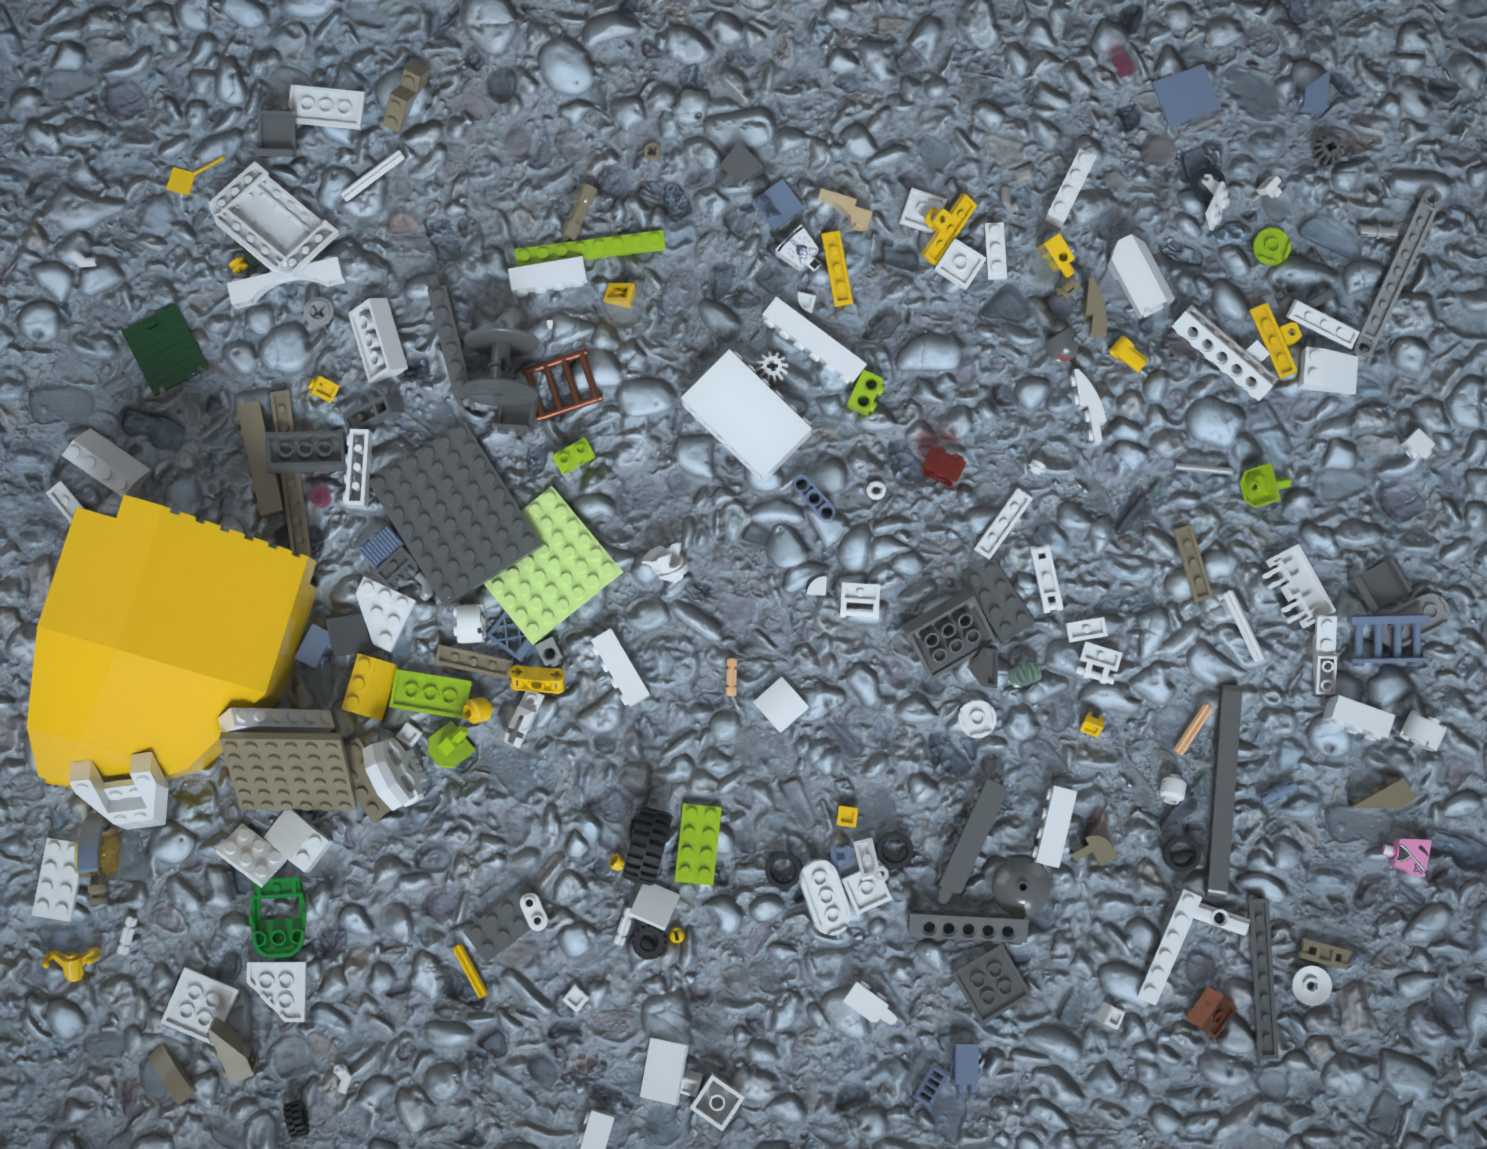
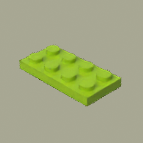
M396 669L389 707L466 720L463 715V707L470 699L473 682Z
M683 803L675 872L676 882L714 885L722 807Z

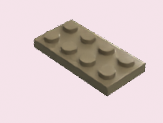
M361 736L347 745L345 752L355 796L371 822L374 823L391 811V809L377 795L365 770L362 749L368 745Z

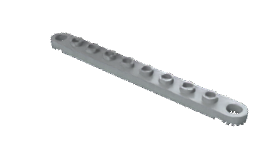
M1437 189L1426 190L1420 198L1354 344V353L1360 358L1369 357L1379 341L1442 200V195ZM1428 194L1435 196V203L1428 202ZM1361 343L1366 344L1369 348L1368 352H1361L1359 345Z

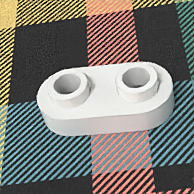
M534 893L523 895L520 900V906L530 928L535 931L545 929L548 925V916L539 897ZM528 899H531L533 901V905L531 907L527 906L526 901ZM536 917H539L541 919V923L539 925L535 924L534 922Z

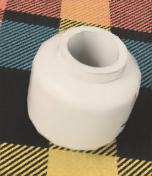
M1170 774L1169 777L1163 778L1160 788V796L1163 798V801L1169 804H1178L1180 801H1183L1187 783L1177 774Z

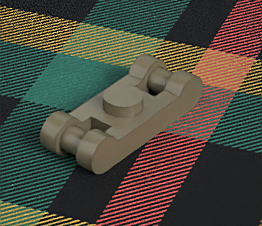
M1305 938L1301 939L1300 944H1302L1301 952H1298L1297 957L1348 970L1349 965L1347 961L1348 957H1351L1352 951ZM1310 946L1315 947L1314 955L1309 954ZM1336 954H1341L1339 962L1335 961Z

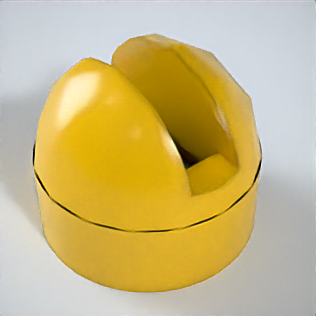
M619 854L613 855L609 861V867L616 871L623 870L622 866L625 864V859Z
M675 927L669 932V938L674 943L682 942L685 937L683 929ZM678 930L679 940H675L674 931Z

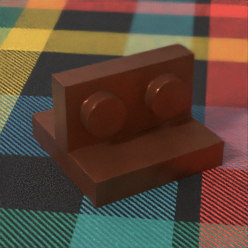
M1208 986L1186 1019L1215 1040L1237 1010V1007L1223 994L1216 992Z

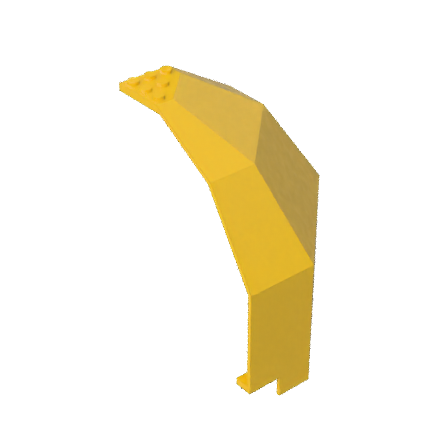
M123 495L116 518L76 507L37 625L27 730L38 777L44 778L45 783L69 786L70 789H73L69 783L71 763L92 760L103 782L132 779L130 775L132 754L145 752L153 753L166 780L200 772L223 752L219 739L221 729L218 720L223 713L230 707L272 709L283 699L295 662V656L298 652L318 589L310 584L316 561L303 554H299V557L291 555V550L276 546L275 549L268 547L269 542L252 537V541L245 539V534L228 529V532L220 530V525L204 520L203 524L196 522V517L183 512H179L178 515L170 513L171 508L128 495Z

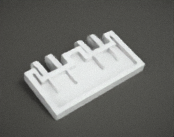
M1299 544L1266 560L1269 568L1277 565V568L1263 574V579H1267L1275 573L1280 579L1270 583L1268 588L1272 589L1286 582V585L1280 587L1288 602L1293 599L1296 600L1281 609L1282 613L1290 611L1293 607L1298 611V614L1287 619L1288 624L1305 616V619L1299 621L1304 629L1315 623L1316 615H1330L1336 612L1335 607Z

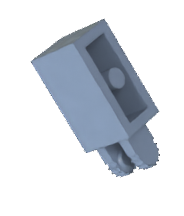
M950 1042V1083L956 1085L957 1100L963 1099L964 1085H968L967 1094L969 1100L975 1099L976 1085H978V1080L981 1078V1070L979 1068L981 1049L979 1044L973 1042Z

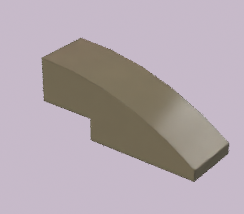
M1089 277L1086 284L1083 318L1090 319L1089 337L1104 339L1107 335L1106 308L1094 277Z
M162 1044L148 1056L156 1074L178 1105L184 1103L198 1091L186 1076L188 1075L165 1044Z

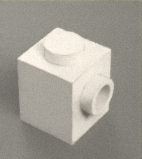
M1417 429L1400 445L1406 450V454L1411 459L1417 461L1421 458L1425 460L1433 452L1431 449L1436 444L1420 429Z

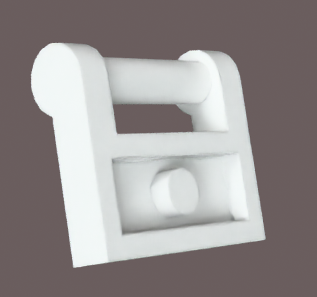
M842 582L840 617H872V619L878 620L880 585ZM847 603L873 604V610L846 608Z

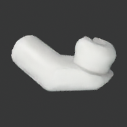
M74 248L70 253L71 260L79 267L98 265L96 257L85 258L78 248Z
M338 1064L334 1067V1074H337L340 1079L337 1091L346 1094L352 1075L346 1065Z

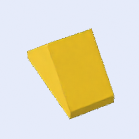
M608 283L603 301L631 309L636 294L635 284Z

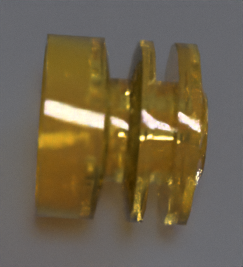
M102 836L99 848L101 859L98 871L79 874L77 871L78 838L74 858L77 875L94 876L97 872L100 877L105 875L107 877L115 876L120 861V845L117 836Z

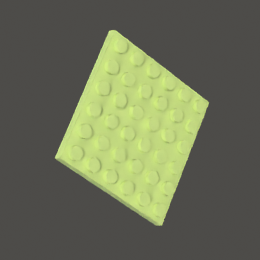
M552 486L521 510L543 547L484 583L532 645L623 573Z

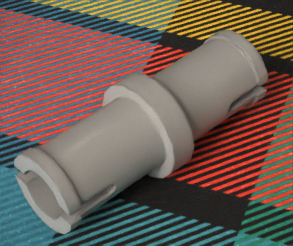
M1360 224L1357 229L1358 237H1374V239H1397L1398 227H1385L1381 224H1376L1375 226Z

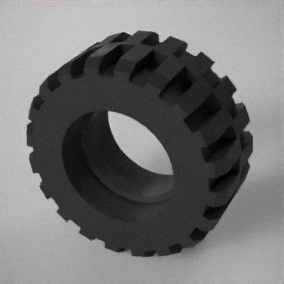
M646 806L640 808L622 876L625 879L649 886L655 884L673 819L670 813Z

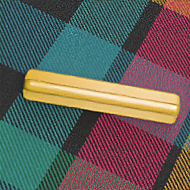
M463 944L453 947V952L478 998L486 996L488 991Z

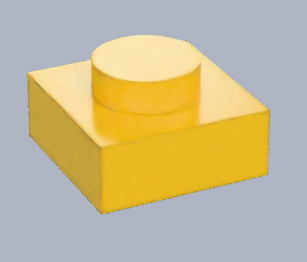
M839 806L836 825L856 828L858 808Z

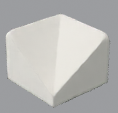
M1258 340L1246 350L1260 363L1270 354Z

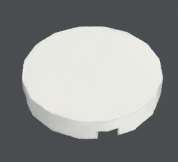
M971 700L965 703L958 714V724L961 730L967 736L973 738H982L989 735L997 723L994 708L983 700Z

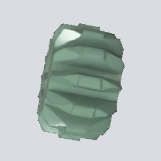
M1035 661L1014 667L1008 672L1010 683H1012L1014 688L1030 685L1042 678L1040 666Z

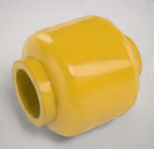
M485 697L469 699L463 707L464 717L473 724L488 721L493 712L492 704Z

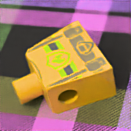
M1060 233L1036 248L1053 272L1061 270L1066 278L1076 272L1070 264L1075 257Z

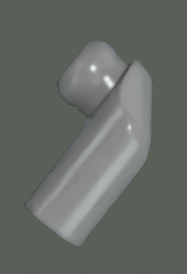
M1002 187V204L1009 213L1014 214V212H1018L1020 206L1018 202L1012 203L1010 188Z
M419 572L415 579L422 585L420 598L426 601L432 597L433 588L425 575Z

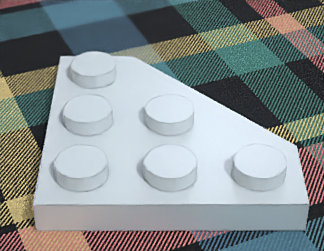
M363 577L356 591V597L372 643L392 653L416 604V600Z
M247 962L246 982L279 1014V1017L284 1022H306L307 962Z

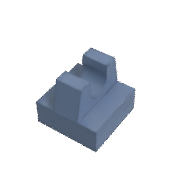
M850 845L830 847L832 865H851Z

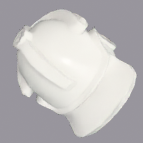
M675 542L668 548L657 546L651 549L642 558L641 562L642 564H649L650 568L654 570L661 580L673 583L680 581L688 571V560L680 555L682 542Z

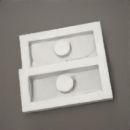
M783 677L779 678L753 701L756 707L780 733L809 708Z

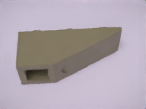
M1393 777L1386 781L1387 785L1380 788V786L1371 789L1369 791L1370 794L1366 797L1361 795L1353 799V804L1348 807L1350 809L1400 808L1416 799L1405 778L1397 779V777Z

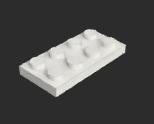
M291 85L288 107L291 108V111L297 112V124L361 130L366 93L362 91Z
M47 838L32 911L33 916L69 922L73 920L82 873L78 874L77 871L78 842Z

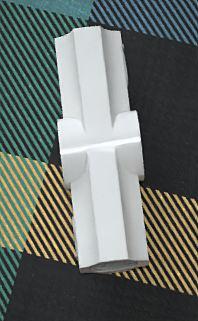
M1203 903L1199 904L1194 919L1244 936L1250 925V919ZM1218 912L1223 915V921L1219 924L1214 920V916Z

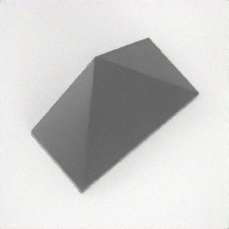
M983 648L968 667L982 687L997 688V649Z

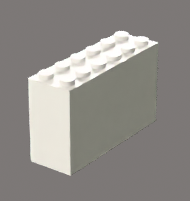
M729 349L681 397L682 406L764 483L811 436V423L805 417L801 418L796 414L798 411L793 405H787L783 401L784 397L778 391L773 392L769 388L770 384L763 377L760 379L755 374L756 370L750 364L746 366L742 362L743 358L736 351L732 352Z

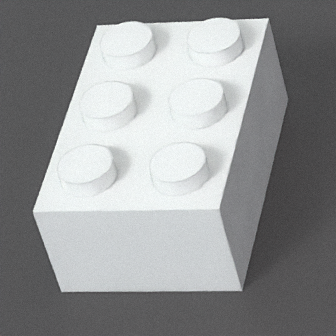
M1338 695L1328 699L1322 720L1327 721V725L1331 727H1344L1348 733L1355 735L1360 733L1364 735L1365 739L1375 741L1389 737L1395 715Z

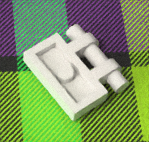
M1084 642L1079 661L1085 662L1086 666L1085 668L1077 666L1075 673L1082 675L1086 679L1093 678L1099 680V683L1113 685L1115 677L1108 674L1110 670L1118 671L1123 653ZM1092 666L1102 667V673L1093 671Z

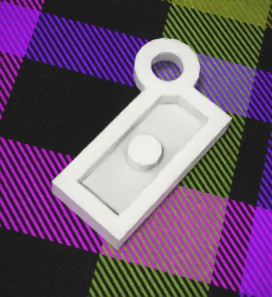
M868 838L853 842L862 881L871 878L878 882L886 881L889 877V872L887 868L878 864L873 839ZM883 871L885 874L883 877H878L877 873Z

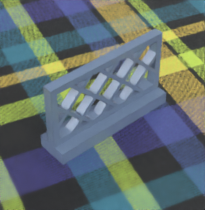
M504 611L486 636L524 664L535 651V645L541 643L545 636L532 645L527 637L521 634V630L518 627V636L508 637V627H515L517 625L515 623L507 624L508 614ZM504 628L505 638L496 639L493 634L497 629ZM519 639V647L513 652L509 647V641Z

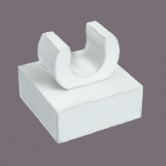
M1278 176L1267 177L1256 191L1259 195H1269L1271 198L1274 196L1277 198L1282 193L1281 189L1277 187L1281 180Z

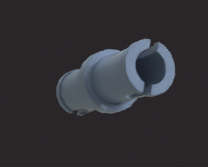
M1291 778L1280 785H1273L1272 789L1258 794L1257 798L1259 802H1262L1261 805L1265 806L1276 799H1283L1284 795L1298 790V786L1294 779Z

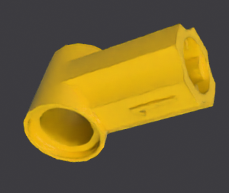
M1121 336L1109 349V353L1115 359L1123 361L1136 373H1139L1149 361L1124 336Z

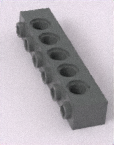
M909 909L908 934L909 937L915 940L932 938L934 941L951 939L954 942L971 940L973 943L991 941L993 944L1010 942L1013 945H1022V943H1027L1029 919L1027 915ZM927 922H932L934 924V926L931 929H925L923 927L924 924ZM946 923L953 924V928L950 930L943 929V926ZM964 925H973L970 931L963 930ZM986 925L992 926V930L989 932H984L982 929ZM1005 926L1012 927L1009 933L1002 932Z

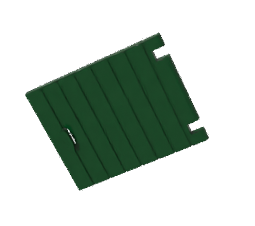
M176 304L121 331L155 397L161 394L158 388L163 386L164 390L167 391L198 375L199 373L196 368L201 366L203 371L209 369Z

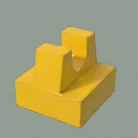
M1089 711L1079 731L1098 738L1104 728V717L1100 715L1098 719L1092 717L1093 712Z

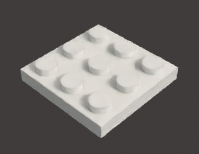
M184 967L161 1023L211 1044L207 1038V1032L213 1017L217 1016L226 1023L240 989Z

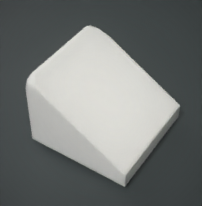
M1103 1002L1096 1020L1118 1030L1125 1011Z
M684 1069L680 1093L696 1098L703 1074Z

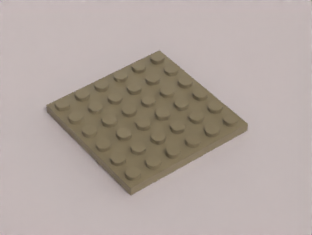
M220 733V743L240 809H283L287 811L291 809L305 811H349L357 809V800L341 734Z

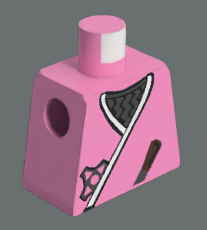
M1394 839L1393 846L1383 844L1381 855L1391 857L1390 866L1417 877H1425L1432 840Z

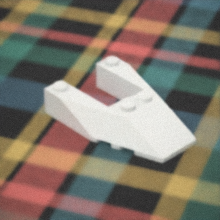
M152 752L132 754L130 767L132 779L103 782L92 760L71 763L69 783L74 792L114 825L126 830L166 825L169 786Z

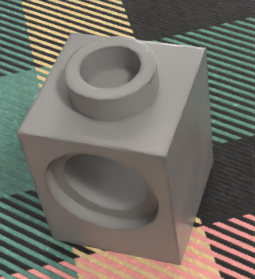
M553 637L535 645L546 667L555 668L562 664L561 660L564 657ZM549 649H554L556 652L552 659H547L545 655Z

